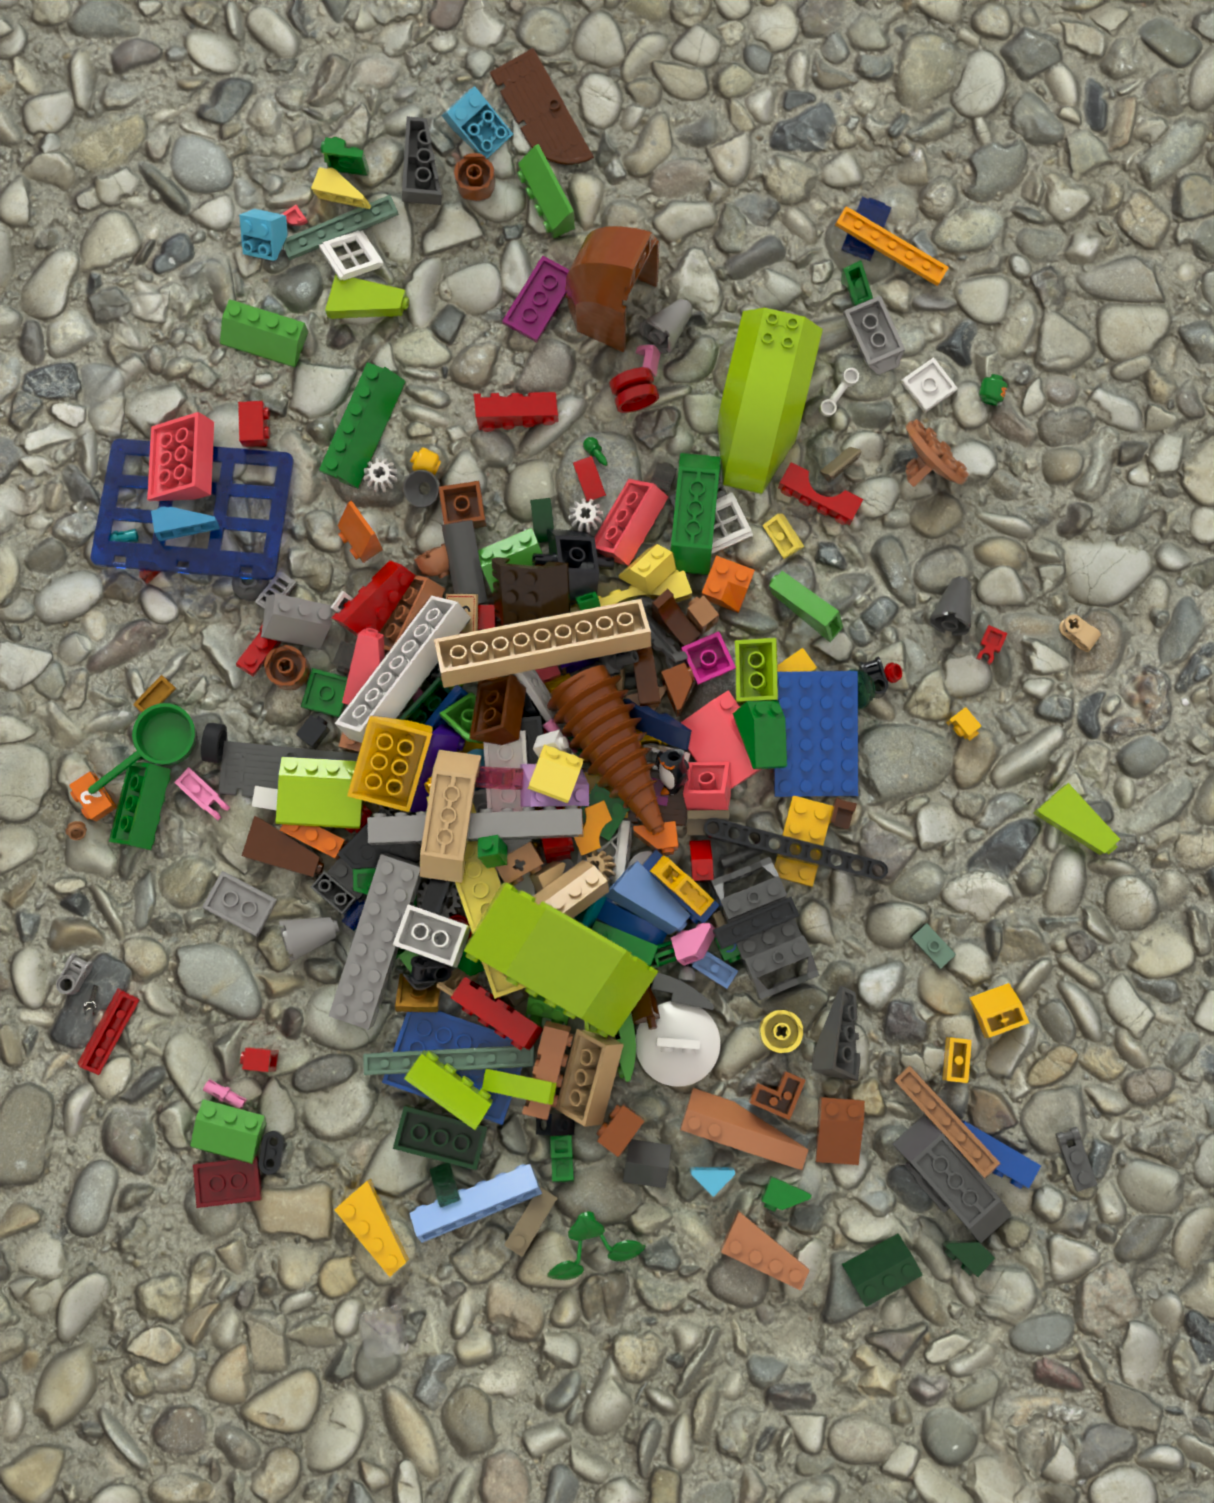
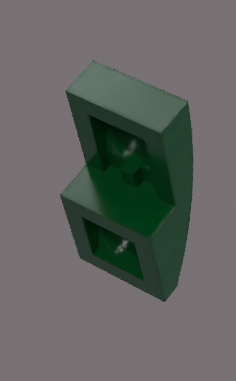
M551 498L530 500L534 534L538 543L548 542L547 529H554Z

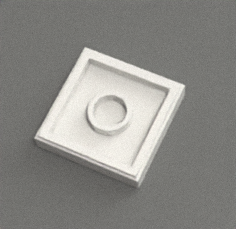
M934 357L901 380V384L924 413L958 389Z

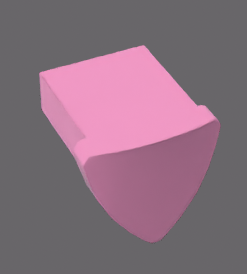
M655 345L638 346L636 354L644 356L643 367L651 369L653 376H657L660 351Z

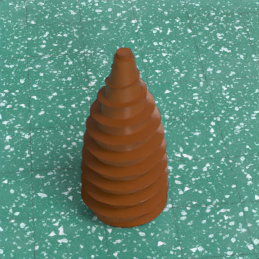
M598 665L581 671L562 682L551 692V699L547 704V708L551 711L558 710L553 719L556 724H566L561 731L562 735L574 737L569 748L572 750L582 749L579 758L584 759L583 763H592L587 774L602 776L598 782V787H611L613 790L609 795L610 798H620L624 802L623 808H629L647 830L656 835L664 830V821L654 789V784L658 780H652L650 770L656 764L647 763L646 755L652 748H642L641 740L647 735V732L637 733L635 728L642 718L630 717L629 712L635 704H624L623 698L629 690L617 689L616 684L621 680V676L611 677L605 665Z

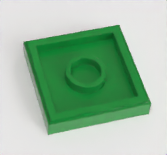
M312 668L300 707L339 718L345 707L342 700L348 677Z

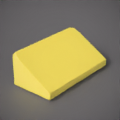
M777 514L762 525L783 559L804 547L784 514Z

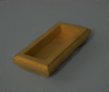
M161 675L133 705L142 713L150 706L163 703L177 688Z

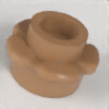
M74 821L68 824V828L65 831L70 839L80 840L86 835L87 828L85 823Z

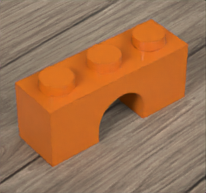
M282 824L280 828L281 832L336 860L340 858L337 853L348 843L341 837L319 826Z

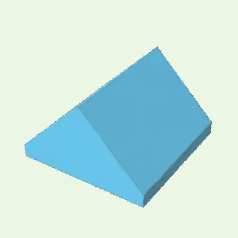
M690 1167L691 1175L713 1197L735 1175L733 1167Z

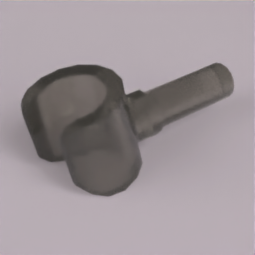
M93 985L91 997L83 1005L85 1015L88 1009H93V1017L97 1014L95 1003L99 987L97 985Z

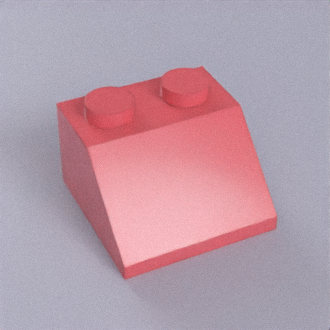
M689 762V769L687 770L688 781L685 783L683 790L687 810H728L731 796L730 762Z

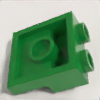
M325 137V141L321 143V153L324 155V162L327 163L328 168H333L341 173L368 176L369 167L363 150L357 147L347 148L346 141L339 137Z

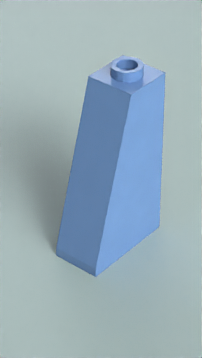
M638 861L629 866L609 888V892L605 894L607 898L667 934L682 931L687 925L686 920L690 917V914Z

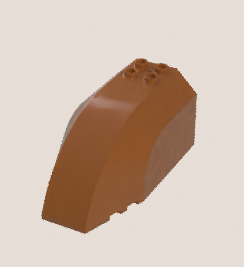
M609 226L595 229L587 235L566 277V298L577 332L621 352L625 351L626 306L623 305V301H627L637 279L654 287L658 285L660 242L651 232L631 227Z

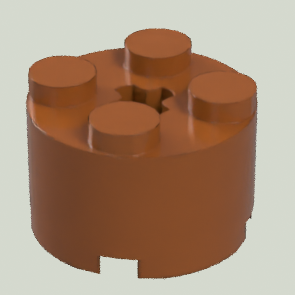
M470 153L463 156V159L455 165L456 185L462 198L471 201H481L491 197L496 185L494 167L491 161L482 154Z
M284 645L271 650L264 662L267 677L280 689L297 690L309 677L310 664L305 656L293 646ZM285 666H286V667H289V666L291 667L289 670H286V671L284 670V667H285Z

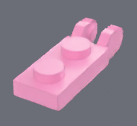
M189 767L174 782L216 820H219L221 816L210 807L214 801L226 811L230 809L219 797L220 795Z

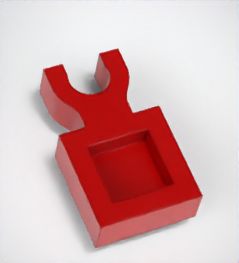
M988 625L979 644L984 648L978 653L976 659L980 660L982 655L986 654L989 657L987 664L991 665L994 660V652H1000L1008 633Z

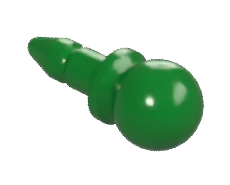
M594 437L586 438L583 442L584 450L590 456L596 457L599 463L607 466V459L601 452L602 447L599 445L598 440Z

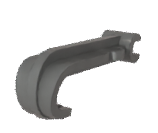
M640 596L633 599L642 600L651 631L652 647L666 655L667 666L672 668L684 663L682 660L688 659L687 654L684 651L678 652L673 647L675 641L670 637H665L666 633L646 611V608L652 607L653 600L648 596Z

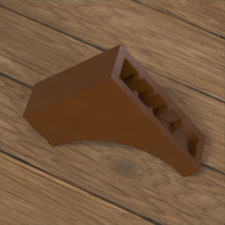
M669 589L665 590L652 602L653 619L680 647L699 640L701 633L684 615L674 599V594Z

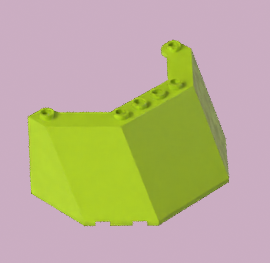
M507 882L502 883L463 951L467 952L465 957L475 963L479 959L507 975L506 981L515 986H518L519 983L526 986L525 992L537 997L539 994L545 997L544 1003L556 1008L558 1005L564 1008L563 1014L575 1019L577 1016L595 1026L597 1028L596 1033L605 1038L608 1035L614 1037L657 975L658 970L651 966L649 968L647 963L636 956H632V953L554 907L543 901L539 905L535 903V897L522 890L518 892L514 886Z

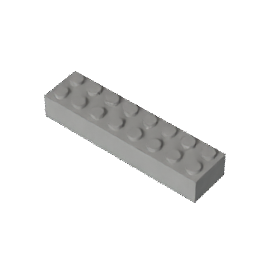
M389 853L380 855L329 1013L330 1017L367 1030L374 1026L399 947L394 946L393 943L407 905L413 906L422 879L420 877V864Z

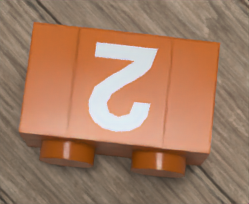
M89 771L69 785L72 789L70 794L76 802H80L82 805L81 811L87 819L97 822L117 809V806L105 787L95 794L88 792V788L99 780L95 773Z

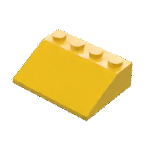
M369 716L347 796L410 812L431 740L432 726L407 720Z

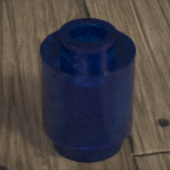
M356 900L342 919V922L353 931L357 929L365 904L364 900L361 902Z

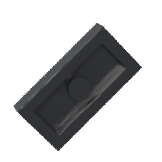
M431 878L420 909L441 916L453 881Z

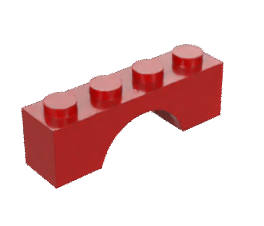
M792 462L789 464L778 486V489L785 496H793L799 499L798 501L801 504L813 506L820 514L830 515L835 518L836 522L842 525L847 524L850 526L863 502L862 498L847 490L833 497L818 494L810 485L809 471Z

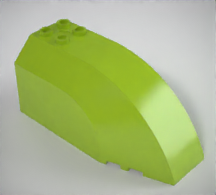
M758 308L742 312L717 420L723 486L763 494L796 441L823 331L822 328L804 316L769 308Z

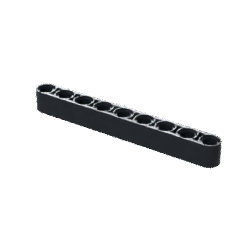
M717 818L708 819L703 827L704 834L710 839L871 881L882 880L888 873L887 865L876 859ZM711 823H715L719 827V831L715 834L710 833L707 829V826ZM729 829H737L739 837L737 839L730 838L728 836ZM750 834L758 835L759 843L751 844L748 836ZM771 839L778 840L780 848L777 850L771 849L769 841ZM790 845H798L800 847V854L793 855L789 850ZM811 850H818L820 852V860H813L811 858ZM832 855H838L841 858L839 866L831 863ZM857 860L861 863L862 868L860 871L852 869V861ZM873 866H879L882 869L881 876H875L872 873Z

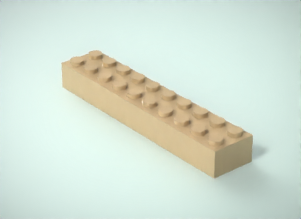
M637 599L434 639L443 687L445 688L651 647V631L642 600Z

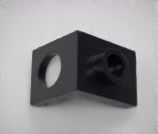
M549 1114L545 1130L541 1127L542 1119L536 1117V1135H574L575 1121L564 1114Z

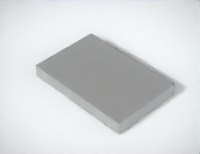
M222 871L202 908L258 937L278 899Z

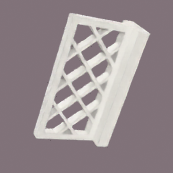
M622 820L618 827V834L601 848L597 849V852L600 853L610 844L616 849V853L613 856L614 863L616 864L613 872L616 875L610 877L612 885L628 868L634 825L631 821ZM578 851L577 864L583 860V856L586 859L585 855L581 856L580 851Z

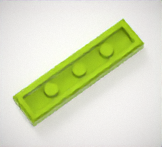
M485 1069L482 1089L553 1105L556 1083Z

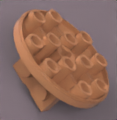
M918 419L910 421L906 425L909 440L919 456L917 459L913 458L905 469L908 482L913 487L931 470L941 477L960 485L967 481L969 473L966 471L967 467L960 460L957 461L950 451L951 448L945 441L939 442L936 438L937 434L930 427L925 429Z

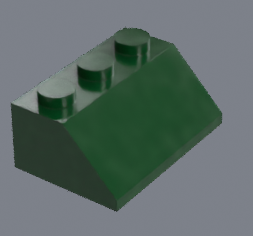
M899 1233L842 1263L846 1274L865 1307L923 1276Z

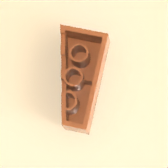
M546 1021L537 1052L538 1057L532 1072L533 1078L555 1082L556 1088H561L564 1075H561L560 1071L561 1067H566L568 1055L565 1054L566 1046L571 1047L574 1035L570 1034V1026ZM554 1095L553 1105L527 1100L522 1114L547 1120L551 1108H556L559 1095Z
M737 1210L720 1248L721 1253L801 1291L810 1271L808 1267Z

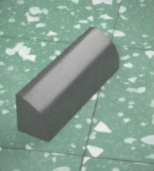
M462 520L441 525L454 594H478V603L487 602L473 521Z

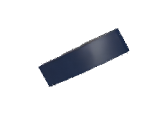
M629 698L623 699L624 704L634 703ZM634 703L635 706L629 712L630 717L642 718L635 726L637 730L643 733L647 732V735L669 745L688 750L692 730L667 713L659 714L648 706L640 707Z

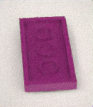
M542 255L502 320V323L537 343L567 294L565 287L569 269Z

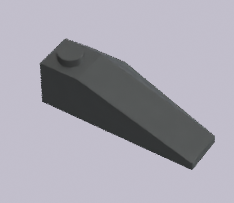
M840 986L818 1039L814 1050L812 1070L824 1076L858 1081L861 1059L860 1053L856 1052V1040H859V1033L855 1032L854 1021L857 1020L856 992L844 986Z

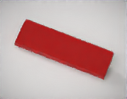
M120 988L117 989L77 1063L80 1068L100 1075L140 1000L139 998Z

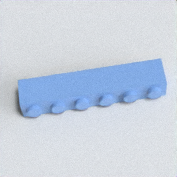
M522 1164L511 1172L497 1174L494 1179L480 1181L469 1189H460L452 1196L440 1197L432 1204L418 1206L415 1208V1211L409 1214L416 1237L423 1243L541 1195L542 1192L531 1164Z

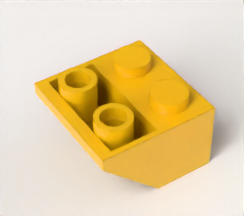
M1009 983L969 997L984 1038H990L1029 1023L1023 1005Z

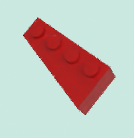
M530 392L527 396H523L520 393H511L507 397L499 396V393H491L490 397H481V393L474 394L478 428L484 432H491L496 428L510 430L514 429L515 426L529 428L535 426V424L553 425L555 422H559L556 392Z
M389 560L371 578L372 581L366 587L363 586L358 591L359 593L351 601L348 600L343 605L344 608L339 613H335L331 618L356 637H358V633L366 628L375 629L379 633L416 575L402 564Z
M467 977L463 978L451 996V999L463 1006L461 1010L470 1016L473 1014L478 1016L479 1019L477 1021L486 1027H489V1025L495 1028L494 1032L505 1039L507 1036L512 1039L511 1044L519 1050L525 1048L530 1051L543 1031L542 1027L501 999H495L492 993Z

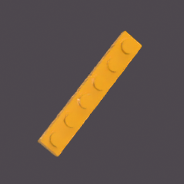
M847 206L835 224L838 228L936 286L939 285L949 268Z

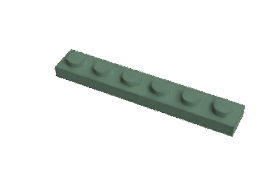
M391 195L369 203L371 205L370 209L359 207L287 237L283 247L289 260L319 249V245L325 241L358 230L362 231L399 215Z

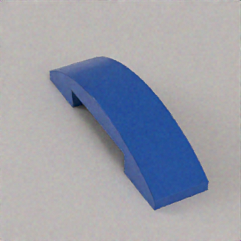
M606 898L597 916L604 923L655 945L663 943L667 935L666 932L626 908L615 904L609 898Z

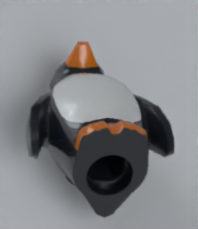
M670 749L664 753L659 751L657 754L656 766L659 770L660 780L664 784L661 795L677 794L688 781L687 770L689 769V764L684 759L685 750Z

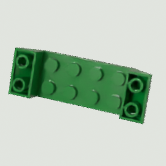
M680 453L670 549L673 552L676 570H679V572L684 570L685 573L709 575L720 471V457Z

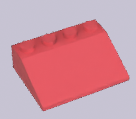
M196 412L151 427L147 500H196L211 495L214 421L200 412Z
M728 690L686 718L681 724L692 730L688 751L696 762H730L731 789H733L762 769H753L733 716V713L740 706Z

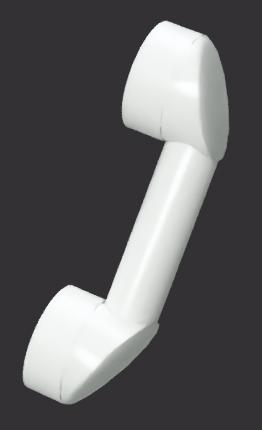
M848 368L844 371L838 388L830 399H826L820 404L819 411L823 416H832L837 409V401L847 387L853 386L859 380V372L855 368Z

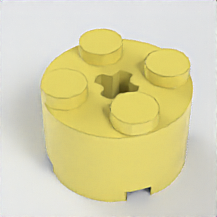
M772 1011L762 1019L759 1026V1037L763 1045L770 1051L788 1053L796 1049L801 1043L803 1025L800 1019L790 1011ZM778 1026L780 1028L785 1027L786 1030L784 1031V1037L782 1035H776V1033L778 1032Z

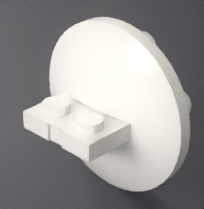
M671 1001L658 1005L660 1019H656L657 1028L649 1030L648 1023L646 1022L640 1023L637 1029L636 1053L641 1066L653 1079L665 1085L687 1086L700 1081L713 1069L720 1052V1035L714 1020L701 1007Z

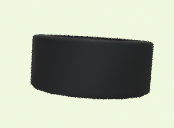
M207 723L201 741V759L203 761L221 763L224 741H227L226 725Z

